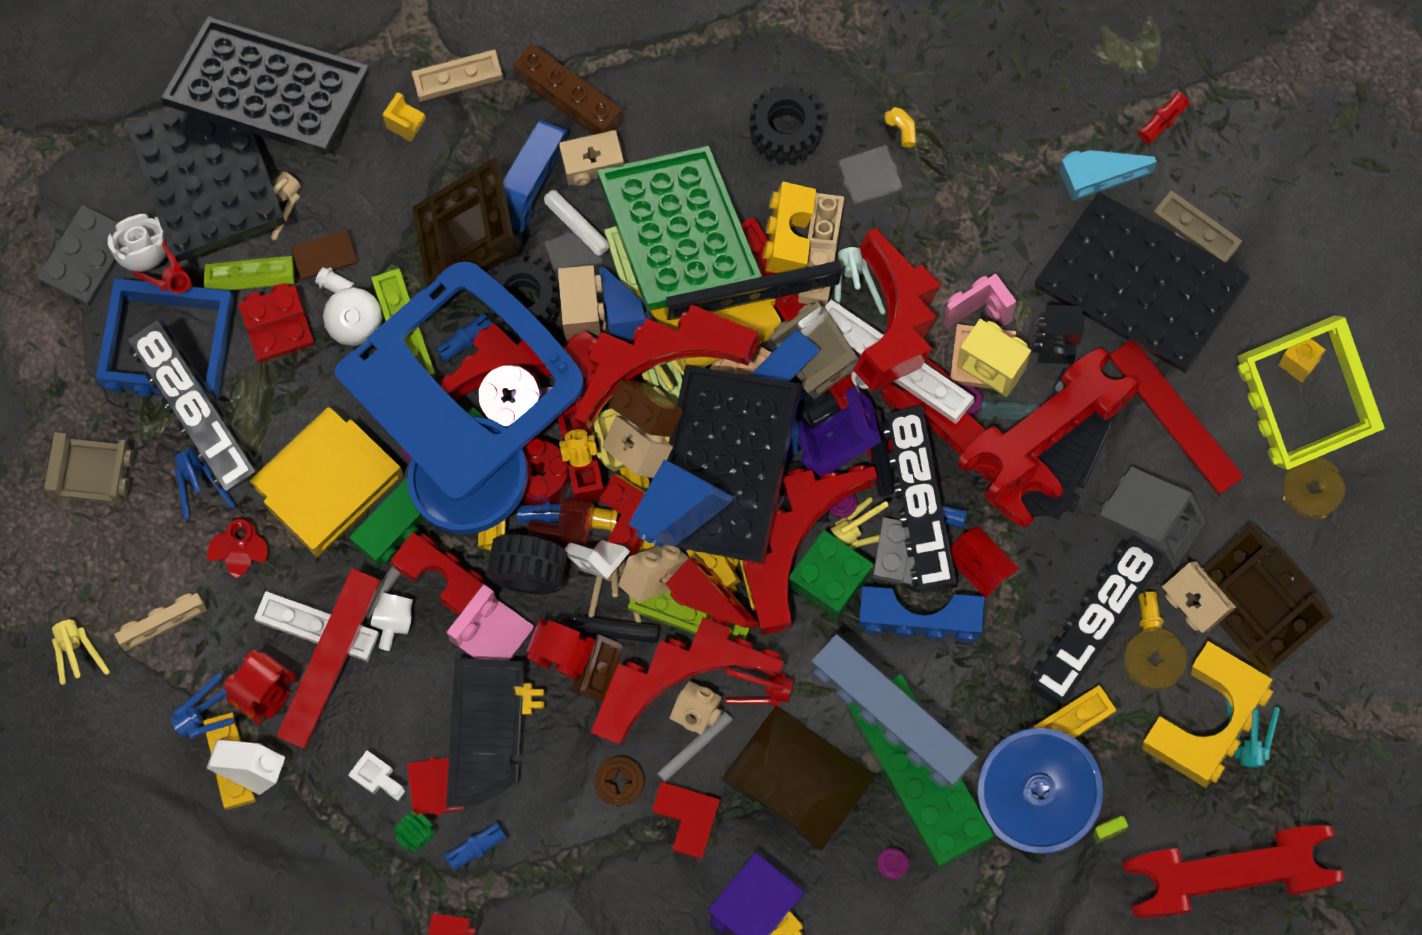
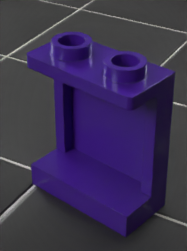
M856 385L845 391L849 405L845 409L814 428H810L803 420L798 422L800 427V446L803 451L801 455L802 462L808 470L813 469L820 477L831 473L881 442L872 402Z
M755 853L708 909V915L711 917L709 923L721 933L727 930L732 935H771L791 909L797 906L803 899L804 892Z

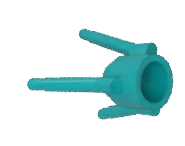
M1225 699V701H1226V706H1227V713H1228V717H1229V722H1231V720H1232V710H1231V706H1230L1228 700ZM1278 707L1273 709L1263 747L1262 742L1258 741L1259 712L1257 709H1253L1251 741H1244V746L1242 747L1240 744L1235 753V759H1240V766L1265 767V760H1269L1270 747L1280 711Z

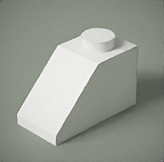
M218 740L215 743L207 769L261 795L276 784L285 757L257 743Z

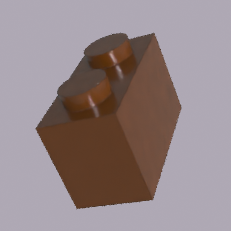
M622 379L609 403L610 408L649 435L672 437L684 412L683 409L645 383Z

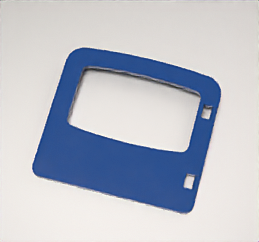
M459 262L448 267L436 277L437 279L425 290L420 291L367 337L363 344L355 351L352 350L335 367V375L345 388L453 501H461L470 495L571 406L582 394L584 388V378L581 370L549 331L502 285L479 266L470 262ZM443 285L446 290L433 300L429 295ZM463 289L481 300L515 331L542 361L555 379L554 387L500 434H492L464 411L428 374L405 344V339L409 333L455 293ZM373 345L377 350L364 361L360 355Z

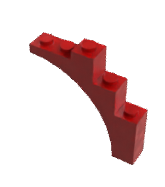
M876 228L868 231L859 249H861L862 258L870 266L881 286L886 301L888 320L885 335L862 352L853 369L871 391L906 376L923 366L932 350L923 337L927 335L937 317L927 306L931 304L941 286L922 265L913 268Z
M692 304L688 312L684 311L679 319V331L646 318L643 326L639 325L633 335L634 345L600 332L598 339L594 338L588 349V355H590L588 359L597 369L590 372L586 381L587 391L583 398L579 397L574 406V419L579 425L590 429L601 409L614 395L621 379L631 381L636 376L664 363L678 359L708 357L727 359L749 366L760 342V336L755 330Z
M493 323L488 328L486 327L479 331L472 342L477 353L465 358L461 367L453 374L445 376L439 383V386L455 402H458L467 394L479 389L488 373L501 366L520 365L530 369L535 375L553 376L522 339L516 345ZM584 329L579 335H573L563 349L581 370L584 385L586 386L590 372L592 370L596 371L597 367L593 366L588 359L590 356L588 355V349L594 337Z
M866 465L856 466L849 469V473L837 475L835 472L822 475L819 478L820 480L815 481L813 470L805 471V469L790 471L787 473V476L783 477V489L790 512L785 513V510L775 511L768 543L770 553L766 554L764 564L743 561V571L756 619L759 623L761 636L791 629V618L787 600L788 577L790 576L793 560L803 539L814 524L834 505L855 493L876 486L877 475L874 466L866 468Z
M711 616L710 620L702 617L689 651L685 650L686 644L670 638L668 643L660 640L647 674L643 673L645 668L631 662H627L626 666L617 665L591 733L622 746L633 724L644 710L666 690L687 678L709 671L731 668L760 670L781 676L785 663L780 660V654L771 650L764 649L763 653L752 650L753 644L745 640L735 638L734 642L729 641L733 631L730 627H727L728 621Z

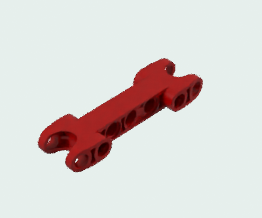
M1098 348L1080 358L1067 369L1061 379V382L1067 386L1007 433L1003 434L993 426L979 435L963 452L958 461V466L965 472L979 467H987L994 470L998 477L990 486L988 494L995 500H1001L1019 490L1034 477L1039 468L1033 461L1035 458L1096 412L1104 420L1113 417L1133 398L1141 382L1133 375L1119 380L1109 379L1104 376L1101 370L1109 361L1110 354L1103 348Z
M925 360V364L955 384L942 369L930 360ZM891 384L879 388L883 400L893 412L922 406L926 424L960 456L979 435L986 431L967 412L955 424L909 391L901 390ZM1038 458L1033 460L1039 466L1034 477L1019 490L1001 500H995L988 494L989 488L997 479L998 474L987 467L975 469L990 483L983 491L986 499L1002 515L1022 528H1027L1033 522L1032 516L1021 500L1024 494L1035 490L1057 499L1063 493V488L1057 478Z
M1303 826L1286 829L1274 833L1277 847L1183 863L1180 849L1178 848L1154 851L1129 859L1122 863L1124 873L1143 874L1148 876L1155 885V896L1152 899L1131 907L1133 917L1164 918L1181 915L1192 911L1190 897L1285 881L1289 896L1312 893L1340 884L1345 881L1343 871L1320 868L1312 857L1314 845L1334 838V829L1332 826Z

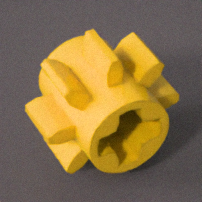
M582 429L569 431L565 434V441L559 442L563 461L569 460L570 464L574 467L588 465L592 461L591 455L598 454L594 435L587 436V432Z

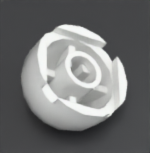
M147 214L130 216L115 226L117 231L113 236L111 234L108 236V247L119 265L130 271L142 272L150 270L159 265L166 257L162 246L165 238L156 216L155 219L148 218Z
M351 287L341 289L330 297L325 304L323 320L327 332L334 340L340 344L358 346L363 344L367 337L381 326L383 316L381 306L373 295L366 290Z

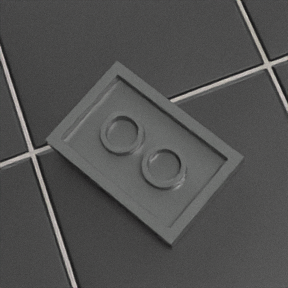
M81 205L38 275L37 279L39 282L90 307L117 263L108 247L109 234L113 236L117 231L115 226L118 222Z

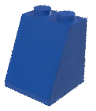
M664 459L631 518L629 525L637 529L636 536L649 543H653L661 548L664 543L675 547L728 506L734 497Z

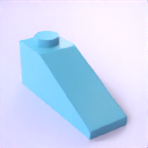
M1093 150L1082 153L1074 151L1062 159L1059 171L1072 201L1098 191L1100 192L1154 173L1157 161L1152 156Z

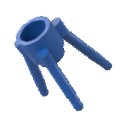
M194 449L184 450L175 456L174 460L177 468L174 471L178 479L185 520H189L190 515L184 478L190 480L194 491L199 493L200 487L197 478L202 475L201 470L205 472L230 508L234 509L236 507L227 491L223 488L219 489L210 476L213 472L207 462L203 464L198 459Z
M217 674L183 706L174 710L175 714L170 717L171 722L181 737L189 734L190 738L193 739L202 733L234 724V719H227L202 727L199 726L203 722L200 713L227 695L225 689L200 706H193L222 678L221 674Z

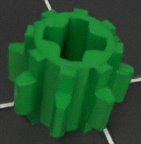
M413 811L404 816L393 829V832L397 835L395 838L406 851L411 849L414 853L421 850L435 834L430 829L433 826L422 813L417 816Z

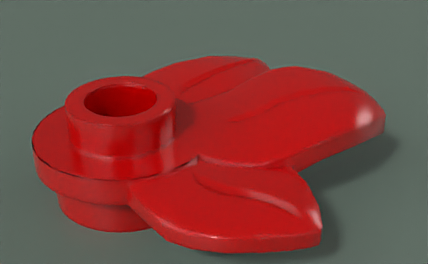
M236 519L228 525L226 532L214 536L207 551V559L209 561L225 560L230 574L234 578H239L249 570L252 561H266L268 548L265 541L256 535V529L250 521ZM240 530L246 531V536L243 539L236 538V534Z

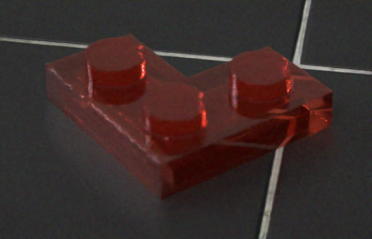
M562 498L559 524L530 520L527 536L551 541L563 549L569 543L588 548L592 502Z

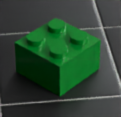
M823 530L788 577V587L838 621L862 586L872 575L874 564Z

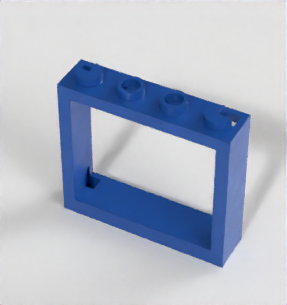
M114 278L96 380L101 388L112 390L114 393H121V390L133 391L135 395L145 397L150 396L151 393L162 394L158 387L155 389L149 383L146 375L111 372L123 302L127 300L218 310L206 382H204L214 399L218 401L235 306V299L231 291L192 287L181 294H175L169 289L161 291L159 287L148 282Z

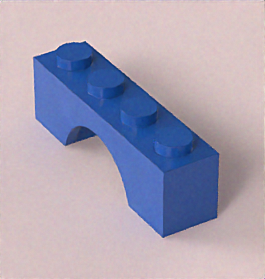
M862 586L859 629L865 630V633L870 635H881L883 631L895 632L896 636L904 638L913 637V634L926 635V638L930 640H943L944 637H955L958 642L972 643L974 639L980 640L982 634L984 597L954 594L948 605L941 611L931 615H917L907 611L900 605L893 589Z

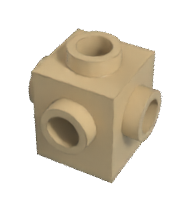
M689 681L679 694L669 719L683 725L689 731L703 735L709 725L712 727L716 725L722 712L717 709L722 697L706 687H701Z

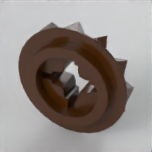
M623 757L611 758L602 763L594 777L597 795L606 804L616 807L631 804L640 796L644 784L642 772L637 764ZM618 770H621L623 780L632 782L622 785L620 794H617L615 785L605 783L616 780Z

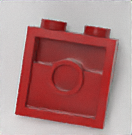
M287 283L278 284L272 288V293L262 296L257 292L251 293L243 298L244 302L238 303L258 364L315 345L295 285L289 287Z

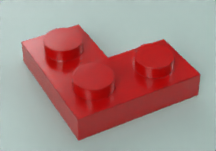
M613 473L599 500L620 513L621 516L607 541L626 547L629 550L628 555L632 556L637 554L644 540L635 535L637 529L630 526L629 522L646 492L622 476Z

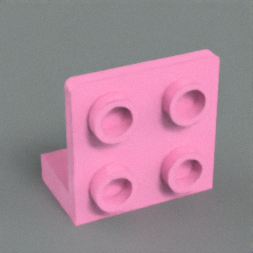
M996 273L989 278L983 276L972 285V289L964 294L958 292L947 301L944 325L946 328H949L986 304L985 309L989 317L994 322L998 320L1001 326L1004 327L1013 320L1016 300Z
M483 585L447 631V634L452 643L474 659L510 661L532 633L534 627L497 600L494 591Z

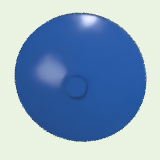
M472 417L492 434H500L506 429L495 421ZM521 449L465 499L453 501L411 458L407 476L408 490L417 510L434 527L454 534L479 533L498 525L516 509L527 487L528 463L525 453Z
M1030 728L1007 736L988 754L979 774L978 800L986 822L1003 841L1023 851L1050 853L1073 845L1091 829L1102 805L1103 783L1097 763L1090 752L1079 741L1058 730Z

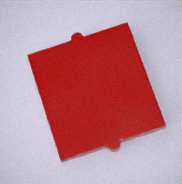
M431 757L428 761L407 763L412 809L417 816L422 813L424 816L436 814L440 817L442 813L464 810V807L446 808L449 758L435 759Z

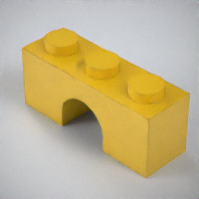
M782 181L778 191L772 192L769 208L773 209V216L769 217L766 226V233L770 234V239L766 241L763 250V258L767 259L765 271L782 273L807 266L810 239L797 236L792 232L790 226L807 227L814 212L816 189Z

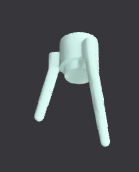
M849 247L839 251L838 258L842 272L839 284L835 285L834 302L840 305L842 274L844 273L846 277H852L855 289L859 290L861 287L859 275L863 272L879 312L884 315L886 312L868 270L867 263L862 259L861 249Z

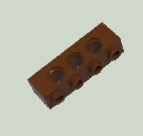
M532 43L514 62L513 66L517 80L592 135L617 130L623 123L622 109Z

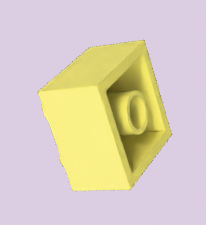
M979 319L960 347L957 367L1003 396L1008 397L1026 370L1031 350L1023 340L1017 337L1011 338L1004 334L997 324L991 321L986 323Z

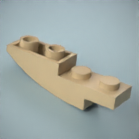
M816 193L814 212L811 217L808 233L810 245L806 267L835 262L844 202L843 196ZM831 287L799 293L798 303L815 304L819 302L821 306H826Z

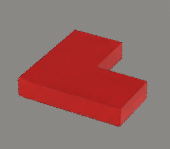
M663 782L660 783L652 813L681 822L672 849L673 852L700 860L703 859L720 799Z

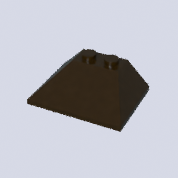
M492 158L412 207L425 283L428 286L443 271L455 263H474L486 272L513 256V233L498 158Z
M1253 524L1203 567V570L1236 606L1218 624L1257 669L1266 676L1334 618L1317 587L1276 542ZM1199 593L1194 594V596L1199 601L1201 595Z
M775 706L721 780L747 798L749 795L797 829V835L822 852L873 782L875 776Z

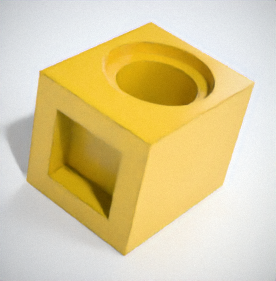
M1310 338L1289 347L1284 353L1279 366L1303 383L1320 362L1326 349Z

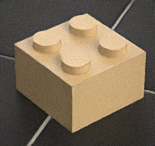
M593 265L558 269L562 321L566 343L573 335H579L584 329L592 337L598 339L600 332L606 330L601 275H595Z

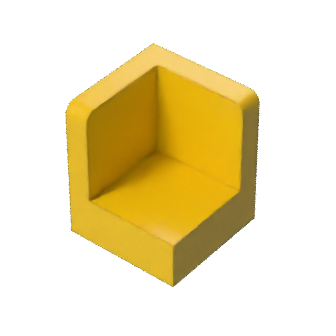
M397 92L382 114L386 128L410 142L426 120L425 114L407 105L404 96Z

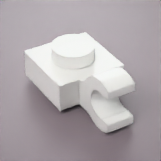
M369 751L365 752L349 773L351 779L374 795L381 788L399 801L406 792L401 785L389 778L393 769Z

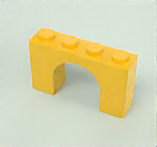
M1209 641L1192 665L1191 675L1219 691L1228 700L1232 710L1231 722L1222 732L1214 736L1197 737L1159 717L1143 741L1142 748L1207 788L1211 780L1216 783L1225 770V767L1221 764L1227 755L1233 757L1241 744L1238 737L1242 731H1250L1253 709H1257L1259 705L1265 707L1274 692L1270 690L1271 678Z

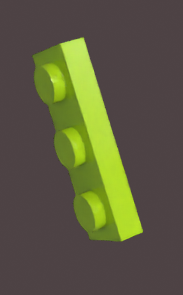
M293 255L205 264L204 286L208 289L227 291L276 286L282 283L294 284Z

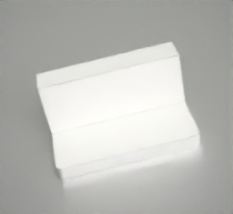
M601 540L593 550L573 543H569L564 549L567 551V557L582 571L605 579L609 578L629 553L626 547Z

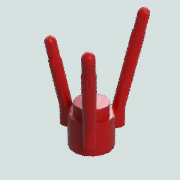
M163 240L162 246L171 266L164 270L162 280H157L141 272H133V276L159 287L161 291L169 289L172 293L181 294L187 289L192 288L189 276L180 267L175 256L169 252L165 240Z
M726 669V675L766 686L764 694L770 696L725 698L724 702L726 704H769L778 707L780 701L788 703L793 679L785 678V673L778 676L763 672L771 676L767 680Z

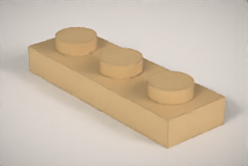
M495 50L412 71L419 101L503 80Z
M188 593L176 599L175 604L167 608L160 607L152 610L147 618L139 622L131 621L124 624L120 628L121 631L114 635L122 649L127 651L206 612L207 609L198 593L193 595Z

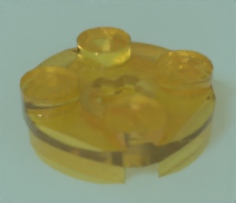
M1315 458L1291 468L1283 483L1284 502L1294 512L1303 517L1324 519L1338 508L1344 498L1345 484L1339 475L1340 471L1334 464L1321 458ZM1314 481L1319 483L1318 489L1322 490V493L1310 494L1306 484L1311 485Z
M1149 628L1136 635L1129 642L1124 655V665L1129 679L1149 690H1163L1172 687L1182 676L1187 663V654L1184 646H1181L1173 633L1161 628ZM1153 652H1158L1159 658L1164 659V663H1159L1157 667L1152 666L1151 662L1147 661V656L1150 657Z

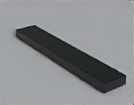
M835 261L666 297L665 315L667 320L670 321L680 319L684 311L688 312L691 304L713 312L835 286L839 284L842 268L840 262Z

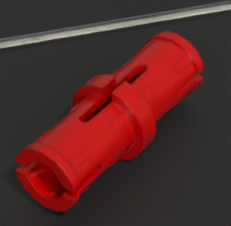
M1176 92L1162 108H1157L1153 112L1154 116L1138 130L1137 133L1141 140L1151 145L1166 128L1170 129L1175 123L1174 120L1190 106L1187 97L1180 92Z

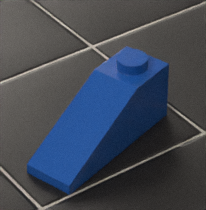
M599 268L603 290V305L609 335L633 345L635 343L633 335L639 325L643 326L646 318L650 319V313H644L642 301L606 268Z

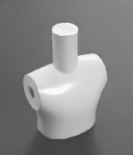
M381 593L371 621V626L383 630L379 649L391 650L394 633L408 634L412 619V599Z

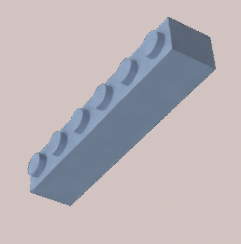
M837 634L811 661V668L814 670L812 675L821 684L826 686L829 683L836 689L835 695L845 705L849 706L852 703L860 711L858 715L864 722L870 726L877 725L883 731L882 736L894 747L897 745L901 746L907 752L905 755L907 759L918 768L921 765L931 773L929 775L930 779L940 788L946 786L952 790L975 765L978 757Z

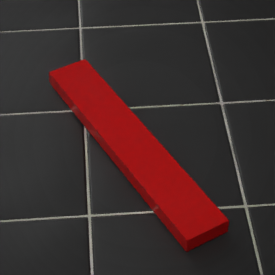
M1129 341L1110 354L1109 360L1124 378L1133 375L1141 382L1136 394L1218 496L1243 479L1244 476L1140 347Z
M353 568L351 569L276 737L306 749L381 583L380 580Z

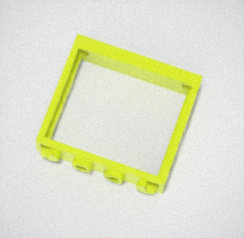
M1334 315L1237 356L1240 365L1237 367L1239 375L1244 382H1247L1250 390L1248 400L1252 408L1258 412L1260 418L1258 421L1259 430L1263 437H1267L1270 446L1268 455L1271 462L1277 465V467L1289 470L1385 429L1345 317ZM1328 331L1360 422L1287 453L1255 361Z

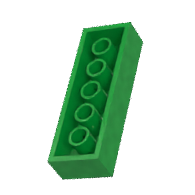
M902 674L890 680L919 705ZM852 703L847 706V713L937 871L992 841L994 835L962 779L952 790L946 786L940 788L930 779L929 775L931 773L921 765L918 768L912 764L905 756L907 752L901 746H892L882 736L883 731L877 725L870 726L864 722L858 715L860 711Z

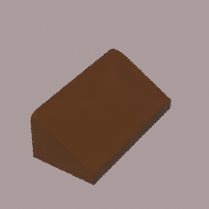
M347 230L291 247L301 280L317 276L323 267L326 269L330 267L334 271L358 263Z
M595 634L588 636L594 639L596 643L583 675H578L577 680H574L571 692L603 702L617 668L623 644Z

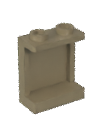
M819 302L815 304L810 303L801 308L798 316L790 322L784 321L774 329V333L769 336L778 347L796 329L820 350L796 374L802 382L801 384L813 399L852 373L859 360Z
M54 432L44 490L50 498L121 505L122 497L127 496L129 489V480L126 478L127 468H131L133 465L134 452L126 440H119L118 444L70 439L66 433Z

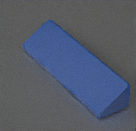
M795 329L750 376L789 382L820 350Z

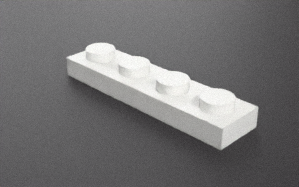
M265 592L254 620L260 624L318 644L330 614ZM361 626L348 655L368 662L379 637L378 631Z

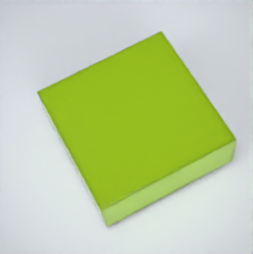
M1120 816L1096 827L1092 835L1096 843L1099 844L1124 833L1128 828V824L1125 818Z

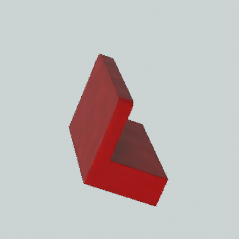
M979 526L961 535L950 548L953 564L985 598L992 595L1005 579L1014 575L1019 570L1012 560Z

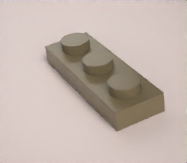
M1172 190L1153 212V217L1185 240L1226 263L1242 244V240Z

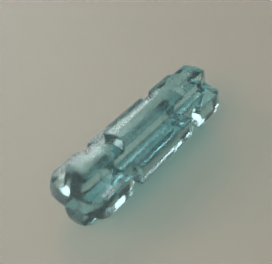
M983 401L981 403L980 415L983 419H993L994 416H997V419L1021 420V417H1028L1037 410L1039 404L1037 402H1026V405H1022V402L998 401V404H994V401Z

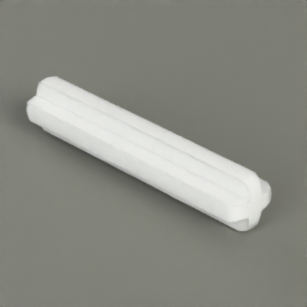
M551 190L544 196L545 204L596 255L601 256L609 249L608 241L556 190Z

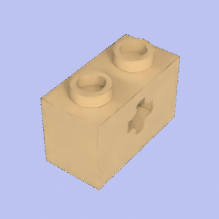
M616 130L559 143L568 185H586L591 180L598 179L597 170L624 164ZM594 158L596 162L591 163L590 159Z
M616 415L602 448L636 475L654 478L663 460L668 459L673 446L663 439L664 436L649 435L625 417Z
M667 544L663 545L662 548L657 546L628 557L618 586L638 603L671 591L665 583L689 557L681 552L679 548Z
M1197 561L1188 563L1163 586L1167 592L1165 594L1167 600L1175 608L1180 607L1187 615L1185 620L1189 626L1195 631L1200 630L1201 633L1210 631L1236 608ZM1199 593L1201 595L1199 599L1200 604L1195 605L1193 603L1195 599L1194 594Z

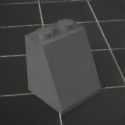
M1131 467L1127 474L1121 477L1116 491L1103 504L1100 517L1108 530L1127 542L1132 537L1141 541L1164 556L1161 563L1173 570L1176 569L1206 522L1191 492L1134 467Z

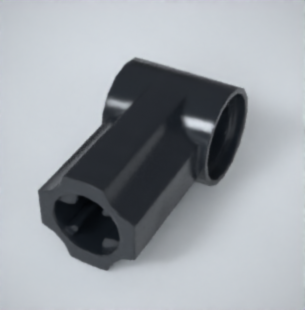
M797 375L791 379L792 383H802ZM806 391V396L801 400L804 413L813 428L840 412L838 404L830 391H825L815 399Z

